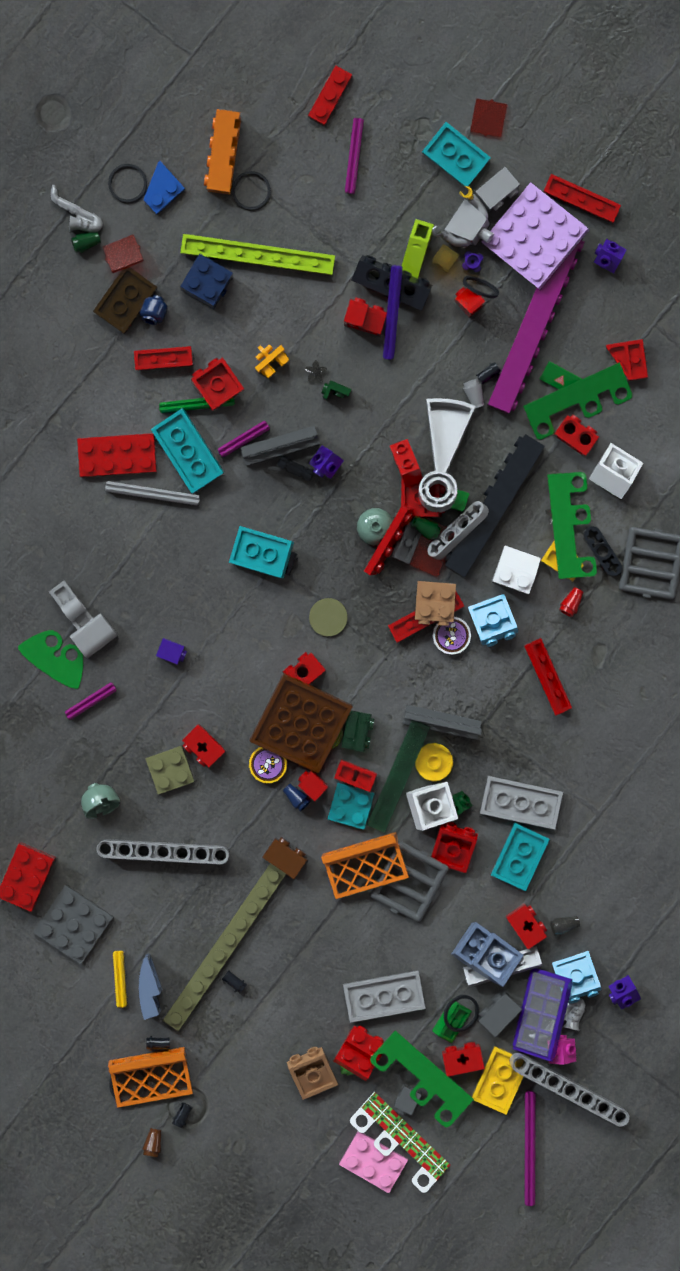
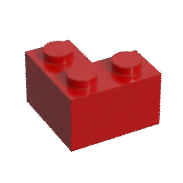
M360 298L350 299L344 319V326L381 336L387 312H384V308L373 305V308L369 307L366 304V300Z

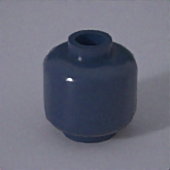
M157 295L146 298L140 310L142 320L149 325L162 323L168 309L167 304L162 297Z

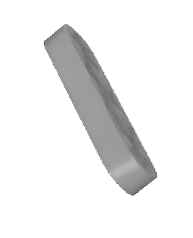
M479 501L471 504L431 542L428 547V554L436 560L444 558L487 517L488 507ZM468 520L467 526L462 528V523ZM454 533V538L448 542L449 535Z

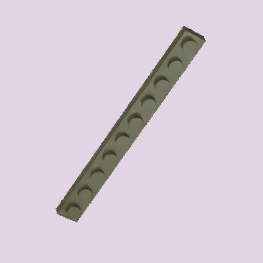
M271 863L269 864L164 1017L163 1021L177 1031L180 1030L286 875L283 871Z

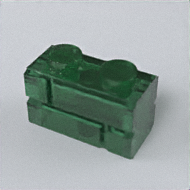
M354 710L350 711L341 748L364 752L365 748L369 749L371 738L367 737L368 730L373 729L375 720L371 718L372 714Z

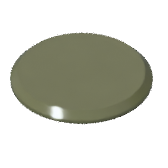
M321 599L310 610V624L314 631L320 635H337L346 626L347 611L343 604L335 599Z

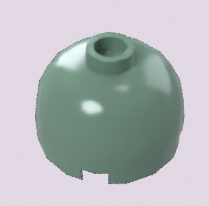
M371 508L364 511L357 522L359 537L366 544L379 546L393 522V518L386 510L381 508Z
M98 783L88 786V790L85 791L81 798L82 810L88 819L98 818L96 814L103 812L104 816L119 807L120 802L118 794L111 786L99 785Z

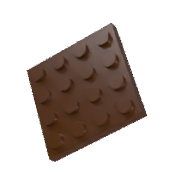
M283 673L249 740L255 745L319 773L353 705Z

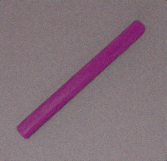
M534 1091L525 1092L526 1206L535 1205L536 1094Z

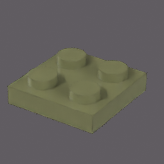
M182 745L145 758L158 794L194 782Z

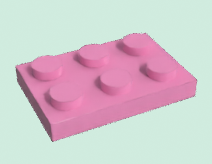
M357 1131L339 1165L389 1193L408 1159L395 1151H392L388 1156H384L375 1148V1140ZM379 1143L381 1149H383V1150H388V1149H389V1148L386 1147L385 1145Z

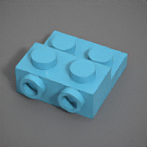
M504 594L468 607L482 646H494L498 643L497 640L502 638L510 640L518 633L517 625Z
M589 951L552 963L555 974L573 979L569 997L570 1004L580 1001L582 996L587 995L590 998L599 994L598 991L601 990V986Z

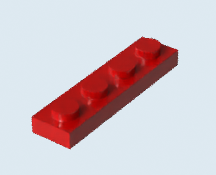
M553 174L550 175L543 193L612 224L621 207L616 202Z
M406 505L401 506L364 572L369 575H377L383 570L385 559L394 550L393 545L402 537L404 526L409 524L413 518V508Z
M457 591L455 592L454 612L464 607ZM414 611L388 625L396 642H399L436 621H430V624H418L419 620L415 619Z
M539 638L524 645L555 716L571 709L572 706L542 639Z

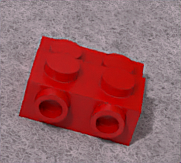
M223 357L219 360L215 358L208 363L209 367L204 370H197L192 374L193 377L191 378L192 384L212 411L244 391V387Z
M401 478V506L406 505L413 508V517H442V513H445V511L432 512L421 504L418 495L420 482L405 487ZM434 484L429 488L430 495L435 498H442V494L446 492V487L441 484Z
M453 822L441 824L431 857L447 865L450 869L466 873L478 834L470 827L458 828Z
M353 1026L333 1062L367 1081L375 1067L370 1062V1058L382 1046L384 1040L379 1036L372 1037L367 1034V1029L362 1026ZM379 1054L376 1057V1062L379 1061L382 1054Z

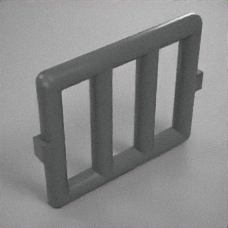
M631 527L627 539L619 589L625 592L642 594V597L647 598L653 596L670 600L675 599L680 575V535L665 533L660 529L649 530ZM636 535L677 542L676 554L635 547ZM636 554L674 561L672 573L632 566V555ZM629 573L671 580L669 592L627 584Z
M400 841L398 843L401 852L404 851L439 870L435 880L406 865L409 876L430 886L426 896L397 881L386 884L422 903L416 913L380 894L384 885L373 888L370 896L390 907V911L396 914L399 912L416 922H420L446 876L449 867L428 856V852L424 850L419 851ZM396 849L393 850L390 856L393 860L397 855ZM387 862L384 867L385 871L388 872L392 862ZM396 864L393 865L394 868L402 871L401 867ZM381 873L377 881H383L386 874Z

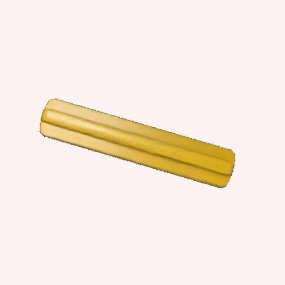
M119 950L113 952L116 1006L123 1008L127 1006L124 952Z

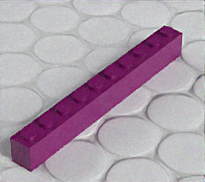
M581 240L540 290L536 288L487 406L509 414L510 410L514 412L518 403L515 398L518 393L522 394L526 384L523 382L525 375H530L533 365H530L532 358H537L540 347H537L540 340L544 341L548 331L545 329L547 322L551 323L555 315V312L552 311L555 304L559 305L563 296L560 294L562 286L566 288L570 279L567 276L569 269H574L578 260L574 257L577 251L581 252L585 241Z

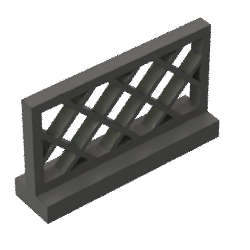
M311 426L241 447V452L246 466L320 445L315 426Z
M406 705L403 724L478 740V736L481 735L482 731L480 728L482 721Z

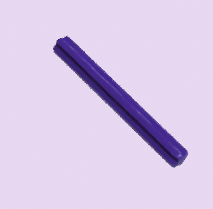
M399 265L391 266L383 348V358L388 360L394 358L402 279V266Z

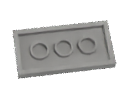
M488 776L480 814L555 829L563 792Z
M418 970L343 984L350 1023L425 1009Z

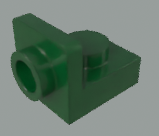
M330 380L329 384H324L321 394H324L323 399L327 400L330 391L333 390V395L344 399L345 396L349 397L352 389Z
M463 791L452 796L457 816L472 807L469 797Z

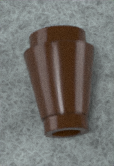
M150 1128L142 1148L144 1150L143 1155L158 1157L159 1153H161V1130Z

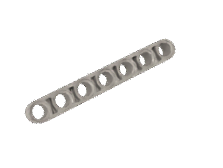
M105 839L97 845V853L103 858L224 864L230 856L228 848L219 845ZM104 843L109 844L111 847V851L108 854L101 851V845ZM121 845H128L130 853L127 855L122 854L120 851ZM141 846L149 848L147 856L140 854L139 848ZM166 847L169 852L168 856H160L158 849ZM185 848L188 852L187 857H179L177 854L178 849ZM204 849L207 852V857L204 859L198 858L196 855L197 850ZM223 850L226 853V858L223 860L217 859L216 851Z
M515 1053L510 1057L511 1067L522 1076L616 1126L622 1127L629 1122L628 1112L616 1103L522 1053ZM523 1059V1065L515 1067L516 1060ZM540 1068L539 1075L532 1076V1070ZM551 1077H557V1082L555 1084H548V1081ZM567 1086H574L572 1093H565ZM589 1094L590 1100L583 1103L582 1097ZM606 1103L607 1108L604 1111H599L600 1104ZM623 1112V1118L615 1120L616 1114Z

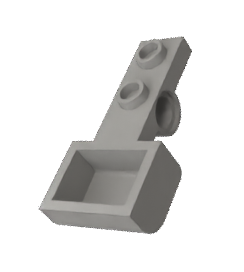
M65 580L49 591L61 607L63 613L76 627L77 631L71 634L70 638L87 659L118 636L102 613L94 618L91 616Z

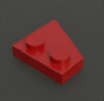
M643 339L606 345L617 363L620 362L623 372L629 381L648 378Z

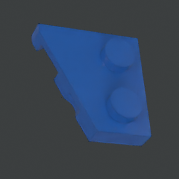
M161 161L156 166L144 197V201L156 215L185 190L182 184Z

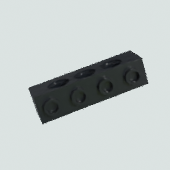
M362 255L351 281L388 296L390 284L388 278H390L391 266L393 265L389 263L382 264L370 255ZM371 270L378 271L380 276H372ZM402 270L399 301L422 311L433 285L429 284L430 282L424 278L417 279L410 272ZM406 286H413L415 288V291L409 292L406 289Z

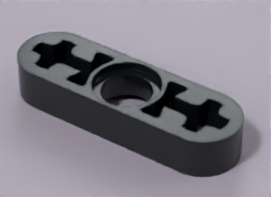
M594 526L588 527L583 534L584 540L605 573L609 576L618 575L622 570L619 559L601 531ZM588 531H596V539L598 541L602 539L603 543H599L595 546V548H593L592 544H594L595 541L592 538L588 539ZM600 546H605L608 549V554L605 557H601L597 553V549ZM611 555L613 556V559H610L612 564L618 565L616 567L617 572L615 573L614 571L609 572L608 568L610 565L608 562L605 564L602 562V560L608 559Z

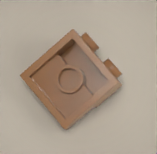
M417 582L415 619L419 620L418 624H430V621H438V625L449 626V622L454 621L456 584Z
M312 1047L302 1056L299 1054L293 1055L289 1059L290 1061L287 1062L288 1069L303 1100L338 1085L322 1047Z

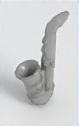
M52 185L51 200L58 204L60 208L63 207L66 211L69 210L71 214L77 216H70L69 232L82 230L94 233L101 230L103 222L99 216L59 197L55 185Z
M581 997L580 1001L570 1004L568 1001L564 1018L566 1024L563 1027L580 1031L579 1021L585 1012L586 1006ZM552 1020L546 1027V1031L553 1033L555 1020ZM536 1033L530 1034L529 1037L535 1040ZM540 1034L538 1041H545L549 1036Z

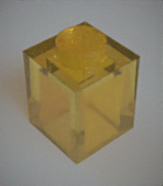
M443 244L432 259V263L448 273L458 259L459 254Z

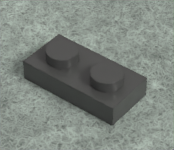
M411 523L404 526L402 530L403 535L396 542L391 557L406 564H410L421 533L412 527Z

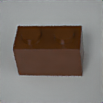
M282 837L280 839L275 838L262 858L295 879L307 861V858H305L306 853L298 848L292 849L289 847L290 843Z

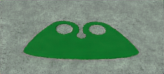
M54 630L41 632L18 646L21 654L41 671L68 687L79 688L83 672V654L76 645L69 644L61 650L60 657H55L54 652L58 651L62 645V638L58 632ZM49 635L57 637L58 643L56 646L49 647L46 644V638ZM68 649H75L78 656L74 661H69L66 658V651Z

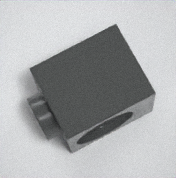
M405 1083L394 1103V1107L397 1108L396 1111L404 1116L407 1114L412 1115L417 1105L410 1097V1092L414 1088ZM417 1090L415 1093L416 1098L418 1100L422 1095L421 1091Z

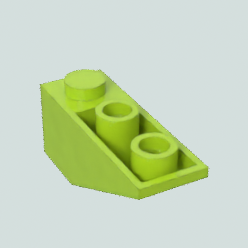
M415 219L402 262V270L410 272L413 277L418 279L432 237L434 224Z

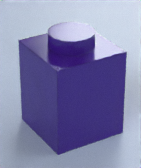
M163 638L156 656L179 664L180 661H184L187 651L184 650L185 646Z

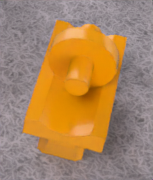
M270 344L265 349L261 345L257 347L260 351L256 356L257 360L260 361L264 356L266 358L255 369L268 379L276 373L270 365L274 360L281 367L289 361L284 352L285 349L281 345L270 355L268 353L273 349Z

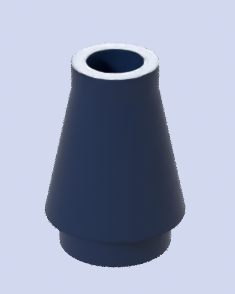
M291 783L283 790L295 810L298 809L301 812L311 802L307 794L294 787Z

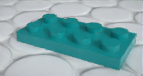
M184 408L151 429L192 494L225 473Z

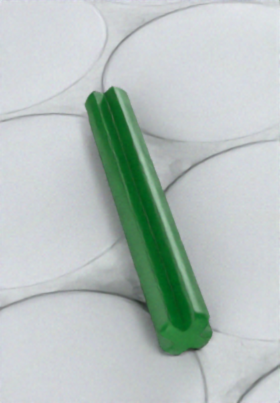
M233 397L220 407L235 405V398ZM204 398L159 403L161 413L177 412L182 408L185 411L210 408Z

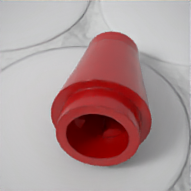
M573 587L566 598L560 603L559 611L569 617L577 614L584 592Z

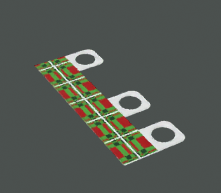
M374 1092L351 1117L350 1123L360 1133H364L376 1121L384 1131L374 1141L375 1148L384 1156H388L400 1144L422 1166L412 1178V1183L421 1192H427L450 1164ZM364 1115L367 1117L368 1123L365 1127H359L356 1124L357 1116ZM382 1138L390 1139L391 1147L388 1150L381 1149L379 1142ZM422 1174L429 1177V1184L426 1187H421L417 1182L418 1177Z

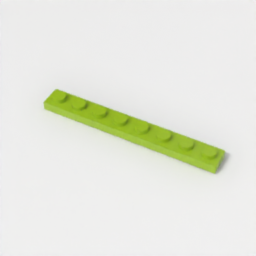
M183 234L180 252L181 254L198 256L200 253L207 258L325 275H333L335 255Z

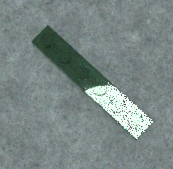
M411 720L367 826L385 833L430 726Z

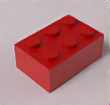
M20 842L0 885V899L32 912L56 857Z

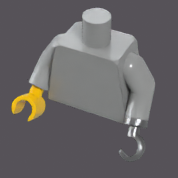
M465 186L468 189V194L464 195L461 191L459 194L464 198H468V201L464 199L444 229L445 231L440 230L436 234L435 229L438 226L435 225L432 228V234L435 237L441 236V239L455 247H468L470 244L475 246L480 239L489 243L494 236V233L487 229L490 225L488 221L489 214L483 202L475 194L472 195V189Z

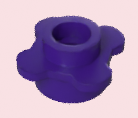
M467 251L464 255L463 269L479 272L481 270L480 262L483 260L482 254Z

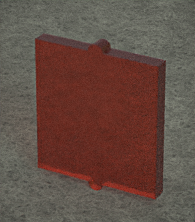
M476 98L470 132L484 134L485 137L489 135L501 138L507 104L494 102L493 99L488 101Z
M134 234L103 246L106 255L105 260L109 263L112 273L144 261L140 252L141 247L137 244Z

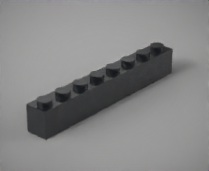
M527 434L524 437H518L514 444L517 447L513 454L509 452L504 460V463H506L505 468L498 470L494 477L497 480L494 486L489 485L484 493L486 499L483 504L489 509L487 517L456 546L453 552L450 551L444 558V561H446L445 566L462 577H465L545 447V445Z

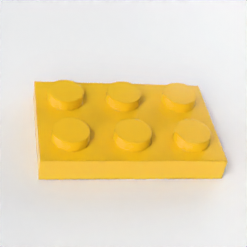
M494 1046L472 1098L476 1102L507 1115L523 1076L514 1071L510 1065L509 1060L513 1054ZM516 1060L515 1067H521L524 1060Z

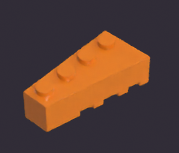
M217 109L216 118H213L212 129H214L213 137L211 136L209 145L212 151L211 156L208 155L207 158L209 174H205L204 186H207L208 192L231 194L241 125L240 112Z

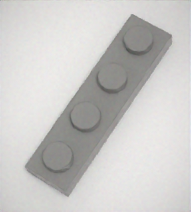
M537 946L519 951L524 956L511 975L542 966ZM463 967L468 987L491 981L470 967Z

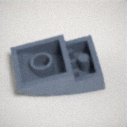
M477 922L471 923L451 955L501 987L505 985L524 956L499 936L490 933Z
M150 953L146 954L143 959L139 977V999L144 1020L157 1016L161 1012L156 995L161 993L162 987Z

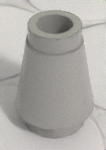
M473 379L463 383L465 387L463 390L471 404L475 405L476 408L484 406L482 384L479 383V380Z

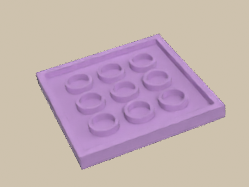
M530 182L492 228L491 232L494 233L492 240L489 243L482 240V243L540 290L587 234L589 229Z

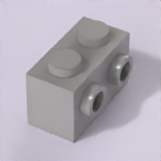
M504 167L475 192V195L483 202L489 212L492 209L496 211L504 204L503 200L509 197L511 199L519 192L517 188H519L520 184L508 169Z

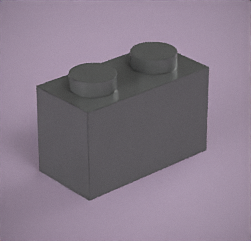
M505 991L502 994L499 992L492 999L493 1004L489 1008L485 1006L478 1014L480 1016L478 1018L479 1022L495 1037L522 1010Z

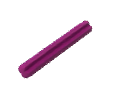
M361 118L353 119L345 193L354 194L356 188L364 122Z

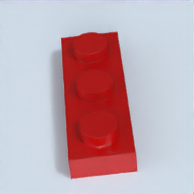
M335 65L308 117L325 126L348 85L352 74Z
M192 347L134 351L135 370L193 366Z

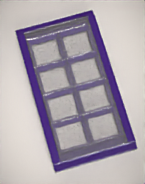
M538 968L530 971L513 1041L514 1050L553 1062L573 979Z

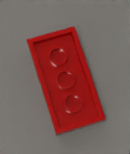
M153 433L77 438L80 477L157 472Z

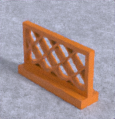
M396 832L326 852L321 856L336 899L409 878ZM395 846L397 852L394 860L384 855L386 849ZM375 853L380 856L376 865L366 860L368 854ZM356 858L362 861L358 870L348 866L350 859ZM381 858L392 862L388 872L378 867ZM337 863L344 868L338 876L332 872L330 865ZM363 863L374 868L370 877L359 872ZM396 864L402 868L403 875L395 876L389 872L393 865ZM345 868L356 873L352 882L341 877ZM376 869L386 874L383 881L378 882L371 878ZM357 875L368 880L365 886L359 887L353 884ZM339 880L350 885L347 891L338 892L337 884Z
M185 1047L109 1060L108 1068L111 1074L117 1108L193 1094ZM182 1062L184 1069L180 1074L171 1069L175 1063ZM161 1066L166 1070L161 1078L152 1073L155 1067ZM137 1070H143L147 1073L142 1081L133 1076ZM168 1072L177 1077L172 1085L163 1080ZM123 1073L128 1078L124 1084H121L116 1080L115 1074ZM149 1076L158 1080L154 1088L145 1084ZM130 1079L140 1084L135 1092L126 1087ZM180 1079L187 1083V1090L180 1091L175 1088ZM160 1083L170 1088L167 1093L161 1094L156 1091ZM142 1086L151 1091L147 1097L142 1098L137 1094ZM123 1089L132 1095L129 1100L120 1102L119 1095Z

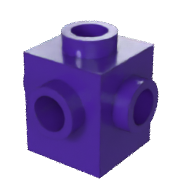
M606 239L603 245L599 243L594 252L597 255L594 263L614 273L627 249L619 246L616 242Z
M321 445L309 464L315 468L313 470L315 474L321 478L325 475L331 479L344 460Z
M629 975L608 986L612 992L609 994V997L614 1005L618 1003L621 1010L641 1000Z

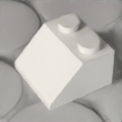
M610 443L589 479L622 499L632 485L643 463Z
M504 546L492 582L529 594L541 558Z
M448 782L406 792L417 830H426L458 819Z

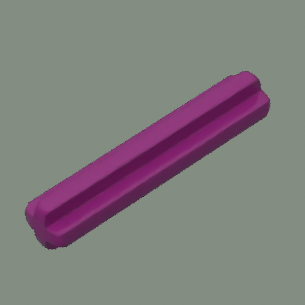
M266 421L259 423L218 448L221 457L229 455L270 429Z
M113 683L107 684L66 710L65 715L69 720H72L116 692V687Z

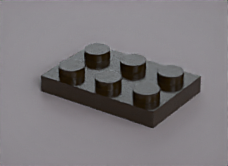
M125 265L93 312L125 334L139 315L144 300L152 297L158 287L128 265Z

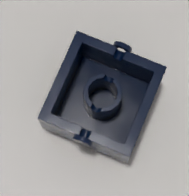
M199 253L180 289L194 299L215 309L220 298L224 297L227 292L226 288L233 278V272Z

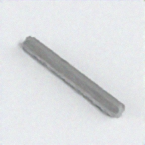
M110 481L106 482L105 491L190 505H199L200 501L199 495Z

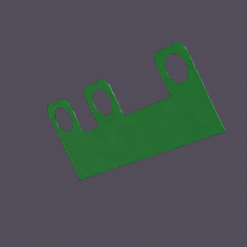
M620 362L524 405L523 407L536 438L540 440L554 433V427L549 418L550 415L577 403L580 404L586 418L599 414L602 411V405L597 394L609 389L615 404H621L630 400L632 392ZM620 387L627 390V396L624 399H618L615 395L616 390ZM589 401L597 403V410L593 413H589L585 409ZM540 423H547L549 425L548 433L544 435L539 434L537 431L538 425Z
M584 472L547 474L559 579L595 576L597 574L595 558H577L573 525L589 524L591 522L590 507L586 504L571 505L570 493L587 490L586 474ZM575 476H580L583 479L584 483L581 488H575L572 485V479ZM580 508L587 512V518L583 521L578 520L575 516L576 511ZM584 561H590L593 564V570L590 573H585L581 569V564Z
M396 1030L370 1058V1062L382 1072L386 1071L395 1060H398L414 1074L420 1082L410 1092V1097L420 1106L426 1105L435 1094L438 1095L445 1103L438 1109L434 1117L444 1127H450L474 1100ZM379 1054L387 1055L388 1063L386 1065L380 1066L377 1064L376 1057ZM424 1088L427 1090L428 1096L425 1100H418L415 1093L418 1089ZM443 1110H450L452 1112V1119L450 1121L444 1122L441 1120L440 1113Z

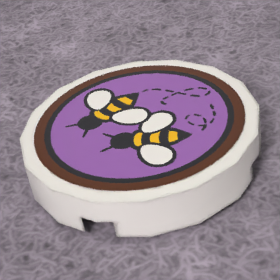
M454 617V621L449 622V626L438 625L437 623L434 628V643L440 651L446 654H458L465 650L470 643V628L465 621L458 617Z

